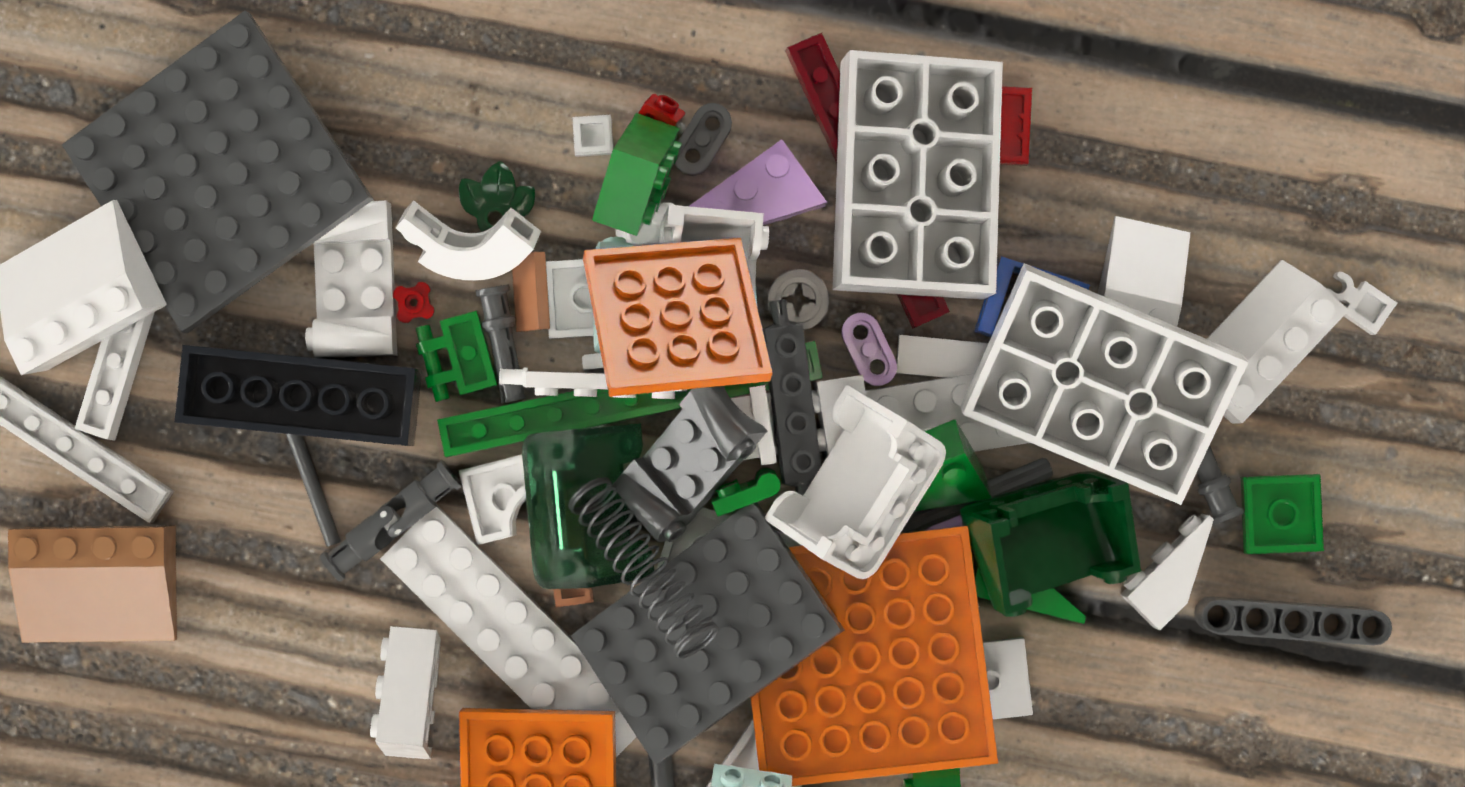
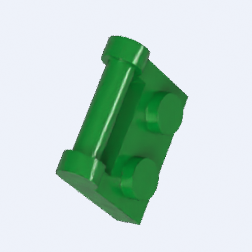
M762 467L755 473V478L741 484H739L738 479L724 482L716 490L717 493L711 497L717 517L774 496L780 490V480L772 468Z

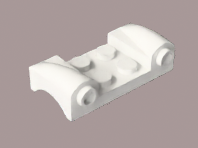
M386 200L371 201L313 243L317 319L313 320L312 328H306L305 340L307 350L313 351L315 358L398 356L395 299L393 298L395 282L391 203Z

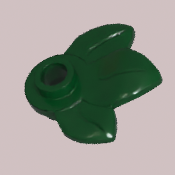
M498 161L486 171L481 183L472 179L462 178L459 184V198L463 209L477 218V225L481 232L493 227L489 223V216L493 212H500L503 217L512 208L521 216H527L534 206L535 188L532 186L516 187L511 170L502 161Z

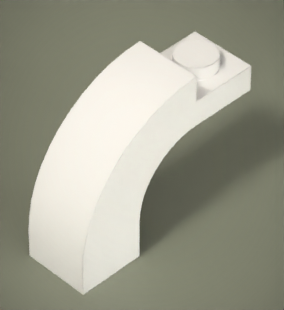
M414 200L405 209L396 226V229L402 233L408 242L418 245L423 249L418 260L420 264L446 277L473 281L494 278L511 271L534 250L541 230L512 208L493 227L479 233L459 232L442 223Z

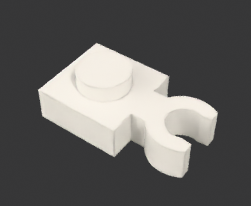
M1336 272L1333 277L1342 283V291L1337 294L1329 288L1326 289L1339 301L1346 304L1345 307L1349 311L1344 317L1370 335H1376L1397 305V302L1366 281L1361 282L1358 288H1355L1354 282L1348 274Z

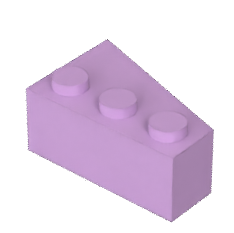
M781 139L689 207L764 213L763 225H767L826 207L827 201Z

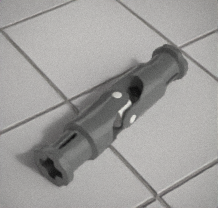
M443 460L439 461L437 468L421 481L414 480L380 507L377 512L349 531L342 543L329 553L324 551L320 555L322 563L333 577L341 582L346 577L345 573L362 560L368 561L390 544L394 538L404 533L436 508L438 500L451 490L460 489L462 487L461 482ZM405 508L402 517H400L396 512L399 509Z

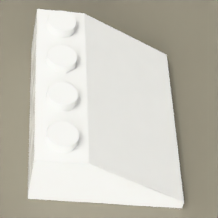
M117 200L110 201L0 264V313L4 341L21 375L47 371L167 305Z

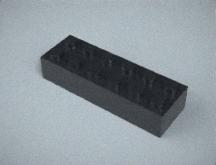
M182 345L174 422L414 446L422 369Z

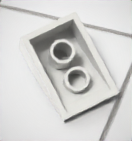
M1115 216L1098 294L1177 326L1183 300L1190 232Z

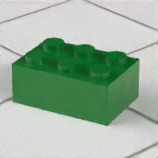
M638 113L634 115L613 148L592 221L635 236L639 234L643 224L651 225L655 212H658L662 199L666 197L671 182L669 175L680 154L682 143L676 141L680 128Z

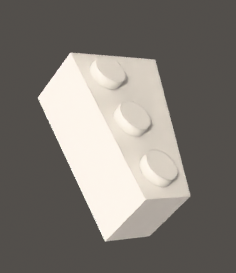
M390 626L389 638L383 637L380 657L381 661H386L384 676L378 675L375 695L376 699H381L379 714H373L370 735L376 738L375 742L385 756L431 759L432 747H427L430 724H434L435 711H432L434 688L437 687L441 642L437 630Z

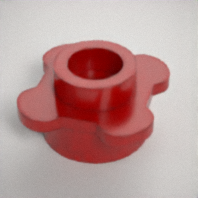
M418 282L414 287L405 288L398 286L394 289L393 298L398 302L399 311L397 312V318L400 322L409 323L412 319L421 317L430 319L434 315L435 309L431 305L429 297L431 289L427 283ZM412 299L417 300L416 306H411L410 301Z

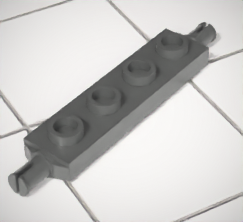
M782 299L770 301L773 324L762 330L772 368L771 380L768 382L782 484L795 486V491L803 496L821 468L803 324L789 322L787 300Z

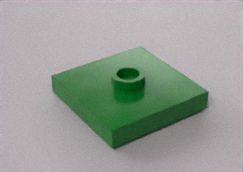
M1321 474L1240 477L1241 502L1245 512L1242 514L1244 554L1324 551Z

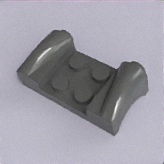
M724 386L691 389L679 404L682 408L681 412L642 458L633 459L613 483L612 487L617 489L621 499H625L627 507L633 511L635 517L657 542H673L685 532L686 526L714 495L716 490L720 488L738 465L754 452L756 444L768 432L763 425L751 419L735 405L728 396Z

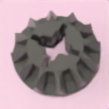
M803 269L789 270L778 276L770 287L768 293L770 313L772 315L770 301L781 300V297L793 296L798 288V283H800L803 296L808 297L809 300H815V303L803 305L801 311H799V317H796L794 305L786 301L789 322L803 324V330L812 328L824 318L828 310L829 294L827 287L821 278L813 272Z

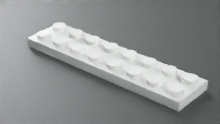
M438 505L416 522L380 558L531 709L615 711L616 757L636 738L635 733L575 641Z

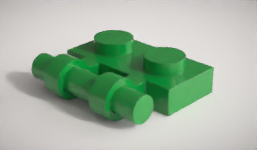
M478 311L441 320L440 325L443 336L433 338L430 324L415 328L419 341L416 344L418 355H423L428 374L425 377L427 388H432L435 402L450 399L446 384L454 381L457 383L460 395L498 385ZM447 348L453 369L443 372L437 351Z

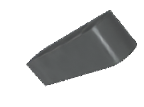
M1212 596L1200 600L1194 611L1195 620L1200 627L1219 635L1374 646L1386 642L1392 633V623L1387 615L1365 607ZM1220 605L1223 610V618L1220 623L1210 625L1207 618L1208 611L1213 606ZM1258 608L1262 616L1261 622L1256 627L1249 628L1246 623V616L1250 610ZM1297 611L1300 617L1299 625L1295 629L1288 631L1285 626V618L1290 612ZM1335 614L1338 619L1337 628L1331 633H1326L1323 625L1324 620L1328 615ZM1372 616L1376 621V629L1371 635L1365 636L1362 630L1363 622Z

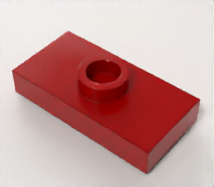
M1002 86L1000 165L1027 166L1029 164L1032 88Z

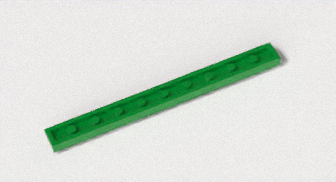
M805 342L810 382L821 380L823 375L816 342ZM769 382L726 385L724 387L728 396L735 398L749 395L750 387L765 385V390L768 391ZM597 389V397L574 396V391L558 394V396L537 398L437 419L444 456L448 458L682 409L679 404L691 389L682 392L675 391V399L652 398V393L636 394V398L609 397L607 389Z

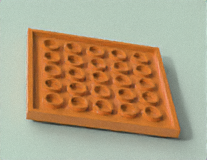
M968 526L900 534L878 570L866 579H858L822 560L804 546L788 547L845 630L751 698L759 770L792 775V786L998 764Z

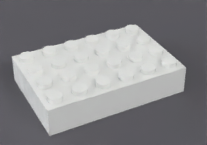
M850 50L841 60L832 290L983 300L996 294L1003 62Z
M1024 263L961 404L962 413L974 420L1181 505L1249 362L1237 351Z

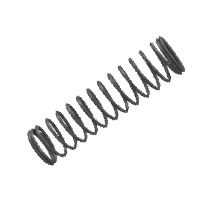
M600 477L589 481L571 497L568 504L569 509L573 514L580 515L579 523L582 526L588 527V536L597 538L596 547L605 550V559L614 561L613 570L617 573H622V583L631 585V595L640 597L639 607L648 609V619L657 621V631L666 633L665 642L675 645L673 652L676 658L683 659L697 653L714 639L718 632V626H716V623L711 622L712 617H705L689 627L680 636L678 641H669L668 636L670 632L694 620L702 612L703 605H696L685 611L671 624L669 629H660L659 624L661 620L669 618L684 609L693 600L694 593H687L676 599L662 612L660 617L654 618L651 616L652 608L660 606L677 596L685 587V581H678L667 587L653 600L651 605L645 606L642 604L644 596L660 590L675 577L676 569H669L661 573L645 587L642 593H634V585L644 582L659 573L666 566L668 558L661 557L654 560L639 572L633 582L625 581V574L642 567L652 560L658 553L659 546L653 545L644 549L627 564L624 570L617 569V561L626 559L640 551L647 545L651 536L650 534L639 535L626 544L615 558L608 557V550L619 547L632 539L641 530L642 523L634 522L624 527L632 519L634 513L631 510H627L616 515L624 507L625 499H616L610 502L616 495L617 489L612 487L613 485L609 478ZM607 483L604 490L592 497L587 504L574 508L575 503L587 491L600 484ZM613 490L612 495L606 501L601 503L608 496L610 491ZM622 502L620 507L612 514L600 521L594 522L610 506ZM600 509L589 524L583 522V515ZM630 513V516L621 525L603 534L614 521ZM611 519L598 535L591 533V526L602 524ZM639 525L630 536L612 545L625 531ZM620 530L606 547L600 546V538ZM647 537L638 548L621 556L636 541ZM656 548L654 553L643 562L629 568L643 554ZM665 560L654 572L639 579L653 565ZM673 572L665 582L648 591L659 579ZM682 584L672 595L657 603L669 590ZM690 596V598L683 605H681L676 610L666 614L678 602ZM699 608L692 617L676 626L686 615ZM708 629H711V631L697 644H695L694 646L685 651L680 652L682 648L694 637Z

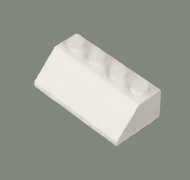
M1284 260L1279 261L1207 338L1210 341L1241 353L1249 362L1223 415L1232 424L1243 423L1349 311L1321 283Z

